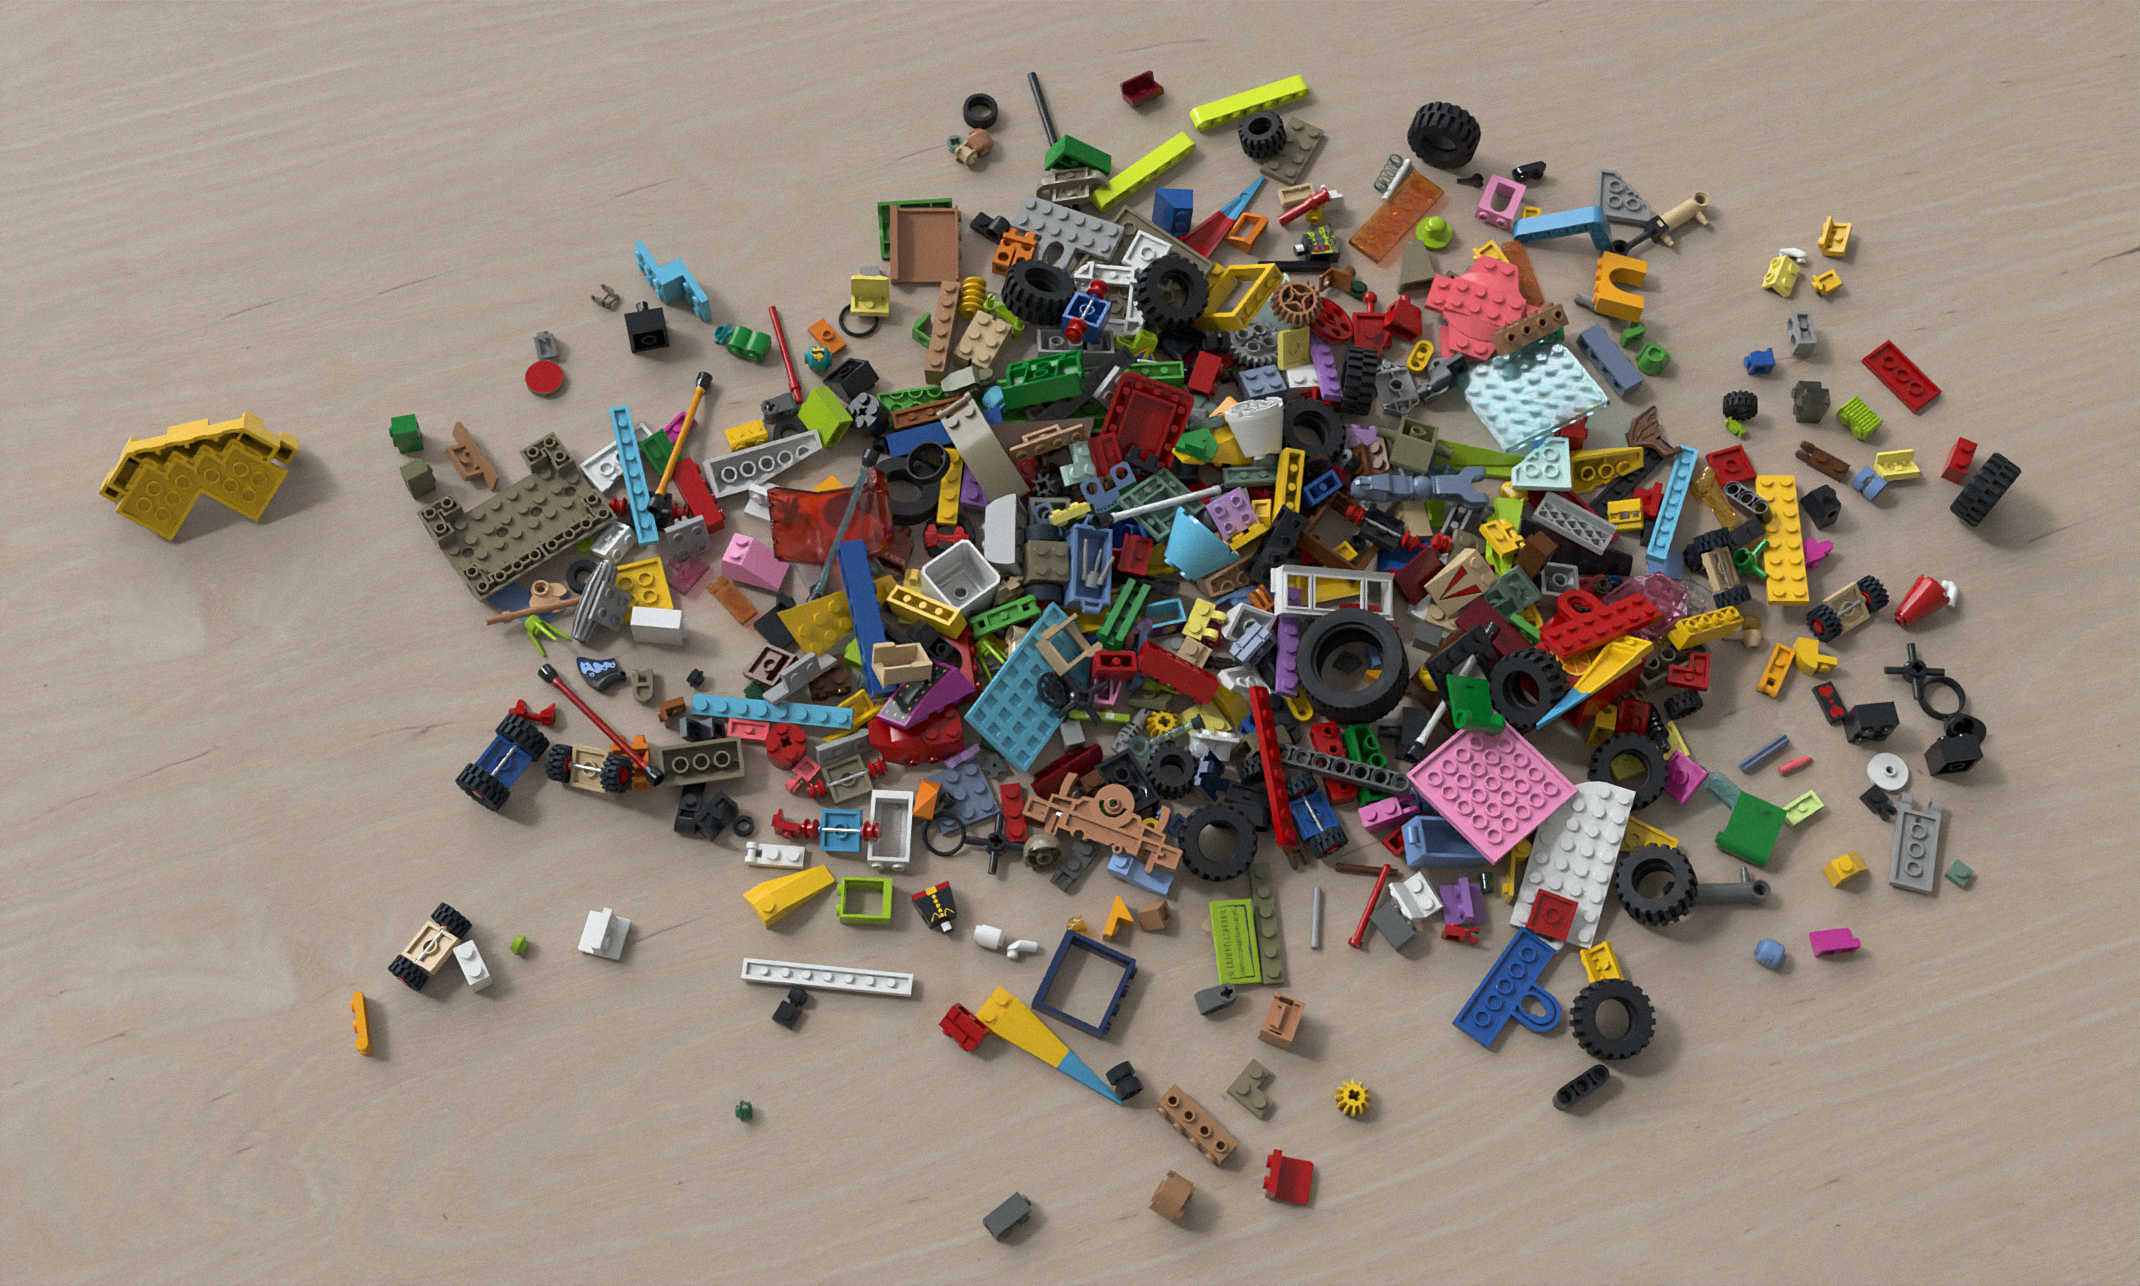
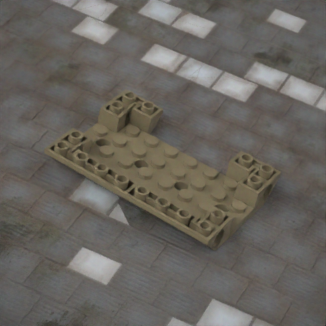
M554 432L519 451L531 472L530 475L468 512L464 513L462 506L452 492L417 512L435 544L471 594L480 602L618 519L597 489L593 490L577 469L575 460ZM569 490L576 491L575 495L571 497L565 494ZM535 510L542 511L539 517L532 516ZM505 530L508 532L506 537L498 536L500 531ZM467 551L474 552L471 558L463 557Z

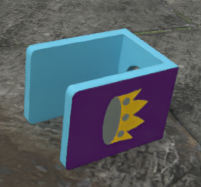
M1180 597L1146 605L1144 615L1147 618L1176 612L1178 620L1152 625L1151 638L1183 631L1187 619Z

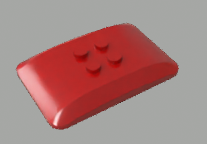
M1125 372L1117 385L1100 435L1115 431L1122 457L1124 453H1128L1132 445L1143 449L1139 459L1145 461L1148 453L1152 452L1159 455L1158 471L1164 467L1170 471L1175 457L1172 449L1175 448L1179 438L1184 433L1194 405V397L1185 390L1134 372ZM1127 462L1129 465H1131V466H1133V467H1136V466H1137V465H1135V464H1132V463H1130V462ZM1141 468V470L1147 472L1146 477L1140 475L1137 477L1138 485L1155 473ZM1125 469L1124 473L1125 477H1127L1128 471Z

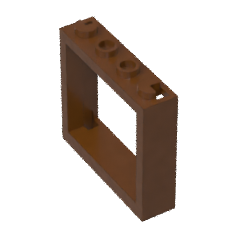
M1336 490L1331 497L1329 495L1325 497L1322 502L1324 506L1320 504L1313 513L1316 516L1311 515L1309 517L1307 527L1299 534L1296 545L1328 568L1364 571L1381 547L1373 544L1359 564L1354 566L1311 535V532L1330 508L1347 519L1345 512L1349 505L1353 506L1355 502ZM1356 503V508L1360 510L1362 507ZM1362 522L1356 524V526H1358V527L1360 528L1361 525H1362ZM1346 580V581H1348L1350 584L1354 585V583H1355L1357 580Z
M1461 627L1451 631L1423 664L1459 638L1465 631ZM1419 668L1409 679L1407 689L1434 714L1440 704L1420 685L1422 682L1419 678ZM1445 710L1439 721L1454 735L1459 730L1454 726L1452 716Z

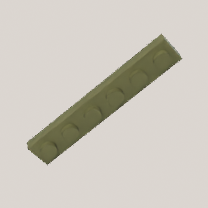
M1270 863L1251 864L1248 869L1262 986L1283 985L1284 976Z

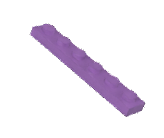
M1310 329V351L1322 400L1341 402L1343 394L1330 343L1320 338Z
M1288 587V606L1301 607V589ZM1279 617L1275 694L1289 698L1297 696L1298 676L1295 658L1297 657L1296 651H1298L1297 647L1299 645L1300 618Z

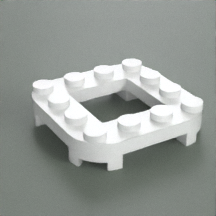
M1089 261L1074 273L1073 278L1077 292L1086 294L1090 284L1095 279L1103 280L1108 286L1130 287L1125 320L1110 319L1104 330H1113V337L1117 334L1130 340L1134 339L1139 328L1144 329L1145 320L1141 317L1143 313L1141 310H1137L1136 305L1138 302L1134 301L1133 296L1136 293L1134 291V284L1137 283L1136 279L1142 272V269L1134 264L1131 267L1100 265L1095 264L1094 261Z

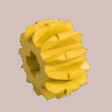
M1167 709L1166 712L1159 710L1158 713L1153 711L1151 717L1147 719L1149 725L1146 729L1151 732L1150 737L1154 738L1157 736V741L1163 738L1174 740L1176 734L1180 733L1179 726L1181 721L1176 719L1177 714H1170V709Z
M1351 1079L1350 1084L1344 1081L1342 1082V1087H1337L1336 1092L1338 1094L1335 1095L1334 1100L1339 1101L1336 1105L1337 1108H1344L1343 1115L1350 1111L1351 1117H1354L1356 1112L1362 1115L1364 1113L1363 1109L1369 1108L1368 1101L1371 1100V1096L1366 1095L1369 1088H1361L1363 1082L1360 1081L1358 1085H1355V1080ZM1349 1096H1355L1357 1098L1356 1101L1354 1099L1350 1100Z

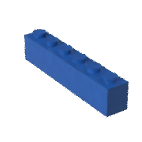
M999 407L982 411L990 425L1004 424ZM941 421L886 435L891 458L908 457L915 446L926 441L938 442L944 448L953 445V448H956ZM937 448L928 449L918 457L927 455L928 451L941 452L943 450Z

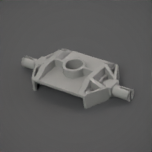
M1380 353L1378 358L1381 366L1377 368L1375 387L1384 408L1382 413L1400 418L1402 416L1410 418L1409 414L1419 406L1420 399L1408 368L1403 364L1391 363V361L1387 360L1385 353ZM1398 384L1401 388L1396 390L1391 385Z

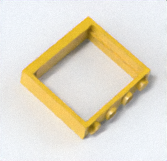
M1275 263L1229 265L1211 288L1210 297L1207 298L1209 302L1204 309V313L1193 324L1199 331L1245 330L1285 277ZM1256 281L1233 312L1215 313L1239 282Z

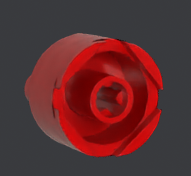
M779 722L766 736L765 746L768 759L778 769L790 770V768H794L808 753L806 735L797 725Z

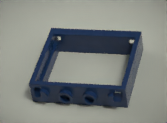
M1067 929L1037 990L1031 1008L1101 1040L1103 1034L1107 1036L1112 1026L1109 1023L1111 1017H1116L1121 1005L1118 1004L1120 997L1125 998L1129 986H1127L1129 978L1133 980L1138 968L1135 967L1137 960ZM1071 944L1126 969L1099 1028L1043 1003Z

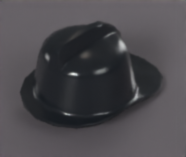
M1953 713L1948 718L1943 717L1942 719L1944 721V732L1949 738L1963 733H1968V735L1977 734L1979 744H1981L1987 734L1985 724L1968 714Z

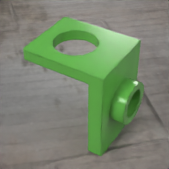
M929 312L921 319H917L912 328V339L929 349L931 338L922 332L931 324V313Z

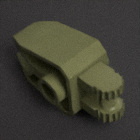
M970 366L950 373L941 381L945 397L948 398L964 395L968 391L972 396H977L984 392V387L996 383V377L992 369L978 370L976 366Z

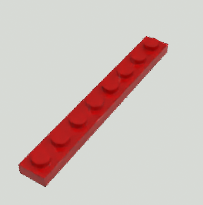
M1252 686L1248 689L1278 847L1297 846L1292 812L1285 785V774L1282 769L1281 753L1278 747L1277 733L1270 705V695L1267 687Z

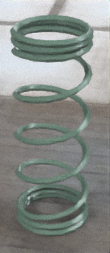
M1391 154L1386 165L1390 169L1392 168L1389 165H1393L1397 170H1392L1398 171L1397 166L1402 165L1403 159L1397 154ZM1392 159H1400L1401 163H1396ZM1384 165V170L1380 172L1379 177H1386L1390 182L1385 181L1383 178V181L1377 178V181L1374 183L1375 189L1380 192H1386L1388 189L1386 183H1391L1389 177L1381 176L1383 171L1385 173L1390 171L1385 170L1386 165ZM1376 183H1378V185L1379 183L1384 185L1385 188L1383 189L1385 190L1379 189L1376 186Z

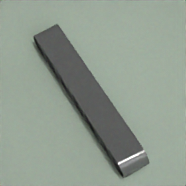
M1285 743L1278 744L1280 753L1283 751L1288 752L1285 758H1281V763L1284 767L1303 772L1309 771L1311 774L1397 796H1406L1411 791L1410 780L1403 773ZM1300 757H1308L1305 763H1298ZM1321 761L1327 762L1324 768H1318L1317 765ZM1341 766L1347 767L1344 773H1338V768ZM1360 771L1367 772L1364 778H1357V774ZM1385 776L1387 779L1384 783H1377V778ZM1404 781L1407 784L1404 788L1400 789L1396 787L1397 783Z

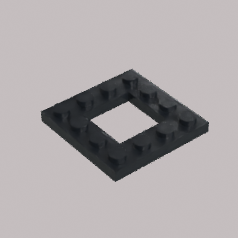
M1481 623L1475 624L1424 664L1451 716L1452 710L1446 675H1454L1452 670L1474 654L1489 683L1492 681L1490 676L1492 671L1495 670L1494 666L1500 661ZM1491 700L1492 708L1496 710L1494 707L1495 702L1494 700Z

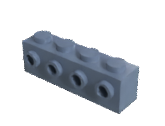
M1599 324L1579 334L1576 344L1621 399L1639 389L1644 380L1641 373L1631 365L1630 360L1622 354L1618 345L1609 338L1607 332Z

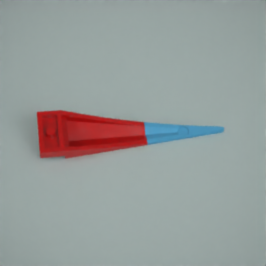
M1262 175L1227 205L1178 240L1209 260L1263 182L1265 175Z

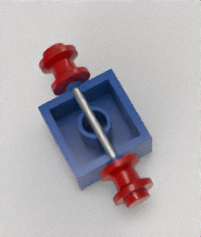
M1093 280L1086 294L1076 291L1062 315L1061 333H1064L1069 341L1077 343L1083 339L1097 344L1110 320L1112 304L1104 300V295L1108 293L1109 286L1103 280Z

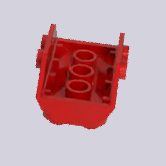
M948 704L944 706V711L940 713L932 712L928 714V719L906 730L878 720L876 716L873 721L867 723L870 745L882 754L883 761L903 766L914 767L920 763L928 762L935 764L940 762V760H945L964 750L958 705Z

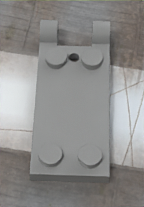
M1901 792L1897 800L1898 813L1888 884L1930 894L1932 892L1943 803L1931 799L1927 807V813L1911 810L1913 795Z

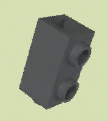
M1017 1191L983 1218V1225L995 1240H998L1000 1237L1005 1239L1013 1232L1011 1228L1016 1224L1021 1226L1030 1218V1206L1032 1204L1024 1194L1021 1196Z

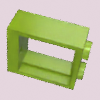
M842 877V884L837 885V896H841V902L836 904V916H840V923L891 925L892 878ZM847 889L883 890L882 915L846 914Z

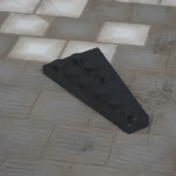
M1520 515L1518 535H1522L1526 540L1529 535L1532 534L1534 536L1541 531L1558 545L1548 562L1575 565L1578 567V574L1599 575L1608 573V575L1630 576L1633 562L1632 555L1613 548H1606L1601 556L1537 521L1528 520Z

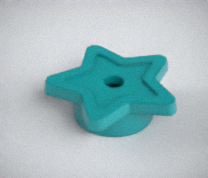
M730 323L727 326L720 325L714 333L715 343L720 342V344H724L726 338L733 333L730 330L732 327Z

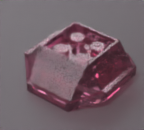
M1660 571L1653 572L1651 575L1631 577L1602 597V603L1607 606L1639 593L1662 612L1663 620L1628 634V636L1650 642H1658L1667 636L1670 631L1677 629L1675 624L1679 620L1686 619L1688 614L1687 589Z

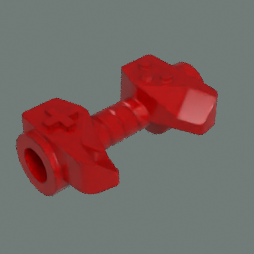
M935 524L928 525V529L925 531V544L930 548H936L938 542L952 543L953 546L962 539L969 540V534H965L964 528L957 526L953 535L937 534Z
M519 699L516 707L510 708L508 712L516 714L518 717L524 718V720L539 721L545 726H554L556 720L555 703L550 704L546 709L541 710L540 713L527 712L526 702Z

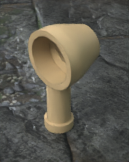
M1749 629L1742 632H1734L1733 635L1723 639H1742L1746 648H1758L1762 631Z

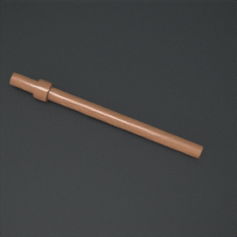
M581 596L510 612V610L501 612L500 615L487 617V626L502 622L504 624L511 623L515 619L576 606L579 604Z

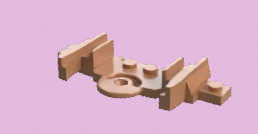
M1070 772L1062 783L1059 795L1052 793L1049 802L1029 795L1022 814L1045 823L1044 833L1056 836L1058 830H1061L1069 835L1071 834L1074 838L1075 834L1081 831L1084 833L1082 838L1084 842L1091 840L1108 847L1113 845L1112 851L1115 855H1121L1124 848L1127 854L1135 859L1144 861L1148 851L1150 856L1144 868L1145 874L1149 875L1155 864L1177 871L1184 852L1165 844L1168 837L1166 833L1170 827L1173 815L1170 808L1162 805L1159 821L1156 828L1153 829L1143 824L1141 816L1133 813L1135 808L1134 797L1122 785H1107L1097 792L1095 798L1086 796L1081 797L1079 800L1071 798L1079 775ZM1100 800L1104 801V809L1111 815H1117L1123 809L1126 810L1118 817H1107L1100 810ZM1112 800L1117 801L1116 807L1110 806Z

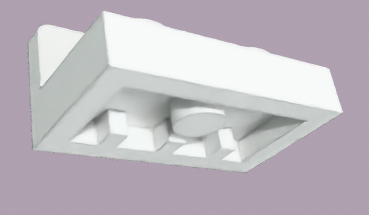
M613 521L589 550L592 554L617 565L638 538L630 526Z

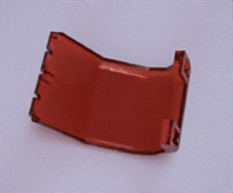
M872 466L867 468V483L820 492L777 486L767 489L768 504L771 505L769 506L770 522L773 523L771 525L772 541L775 542L773 543L774 558L779 562L819 567L839 565L836 553L839 542L863 539L864 546L866 545L868 548L867 560L886 554L894 544L895 536L888 482L885 473Z

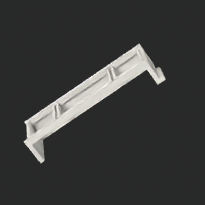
M1285 564L1278 568H1271V592L1275 593V616L1318 619L1331 611L1337 610L1316 608V577L1360 581V609L1364 608L1366 610L1367 581L1381 582V613L1378 614L1380 617L1383 616L1386 621L1392 622L1394 621L1393 577L1395 573ZM1288 575L1308 577V607L1288 606Z

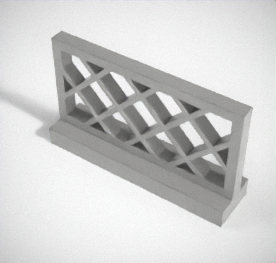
M1551 491L1546 493L1531 518L1601 556L1618 526Z

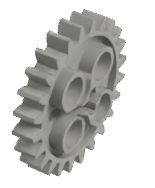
M1254 318L1245 330L1227 331L1231 339L1228 354H1234L1232 359L1239 358V363L1244 361L1246 366L1252 364L1254 368H1256L1257 364L1260 367H1263L1264 364L1267 366L1271 365V362L1276 364L1278 360L1279 331H1276L1275 326L1270 327V322L1264 324L1263 319L1257 322V319Z

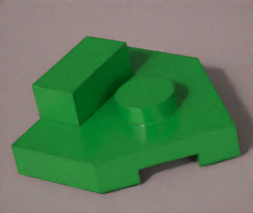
M1208 428L1183 433L1175 446V451L1212 463L1219 445Z

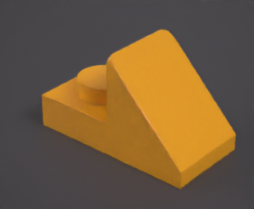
M1116 895L1102 940L1110 942L1112 936H1117L1120 925L1133 928L1134 921L1120 896Z

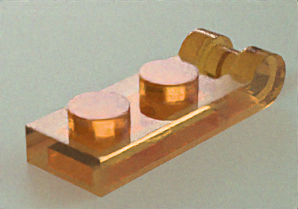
M719 576L715 583H710L706 586L708 592L724 606L741 626L757 615V610L727 578Z

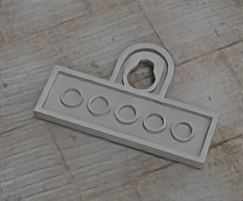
M1027 194L1011 223L1012 228H1016L1023 233H1035L1036 237L1041 238L1033 255L1034 261L1042 260L1047 263L1049 249L1055 245L1063 246L1064 252L1061 258L1053 264L1055 267H1060L1063 272L1067 271L1077 251L1110 262L1126 231L1123 226Z

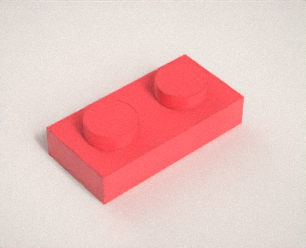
M729 717L726 737L740 736L741 741L765 743L766 736L770 731V722Z

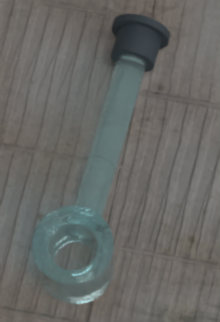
M1197 714V717L1191 719V722L1151 739L1143 736L1133 737L1129 742V749L1138 758L1145 759L1152 754L1153 746L1193 729L1196 731L1201 728L1206 729L1201 715ZM1144 742V743H1145V748H1144V750L1141 751V752H1138V751H1137V746H1138V744Z

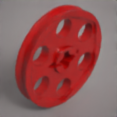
M1322 297L1323 307L1320 310V315L1314 323L1310 322L1308 326L1325 341L1333 344H1344L1354 332L1352 321L1338 304ZM1307 304L1305 309L1311 308V304Z

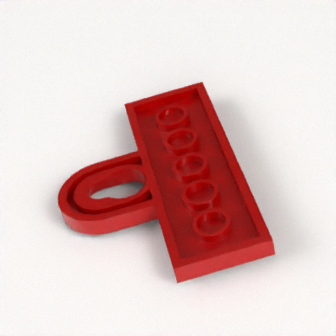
M1578 589L1568 590L1561 593L1557 599V611L1568 622L1541 632L1539 639L1561 660L1566 661L1663 620V613L1639 593L1605 606L1590 592ZM1578 604L1590 609L1591 612L1578 613L1571 606Z

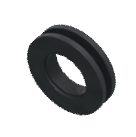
M893 457L879 462L871 469L866 481L865 500L871 512L884 522L897 526H913L925 522L935 513L939 503L940 481L929 485L916 482L907 471V457ZM915 460L913 465V474L915 476L927 477L935 473L926 464ZM904 480L917 486L922 492V496L916 501L902 503L887 496L883 487L890 482Z

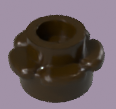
M1606 577L1596 578L1593 581V591L1597 595H1606L1612 589V584Z

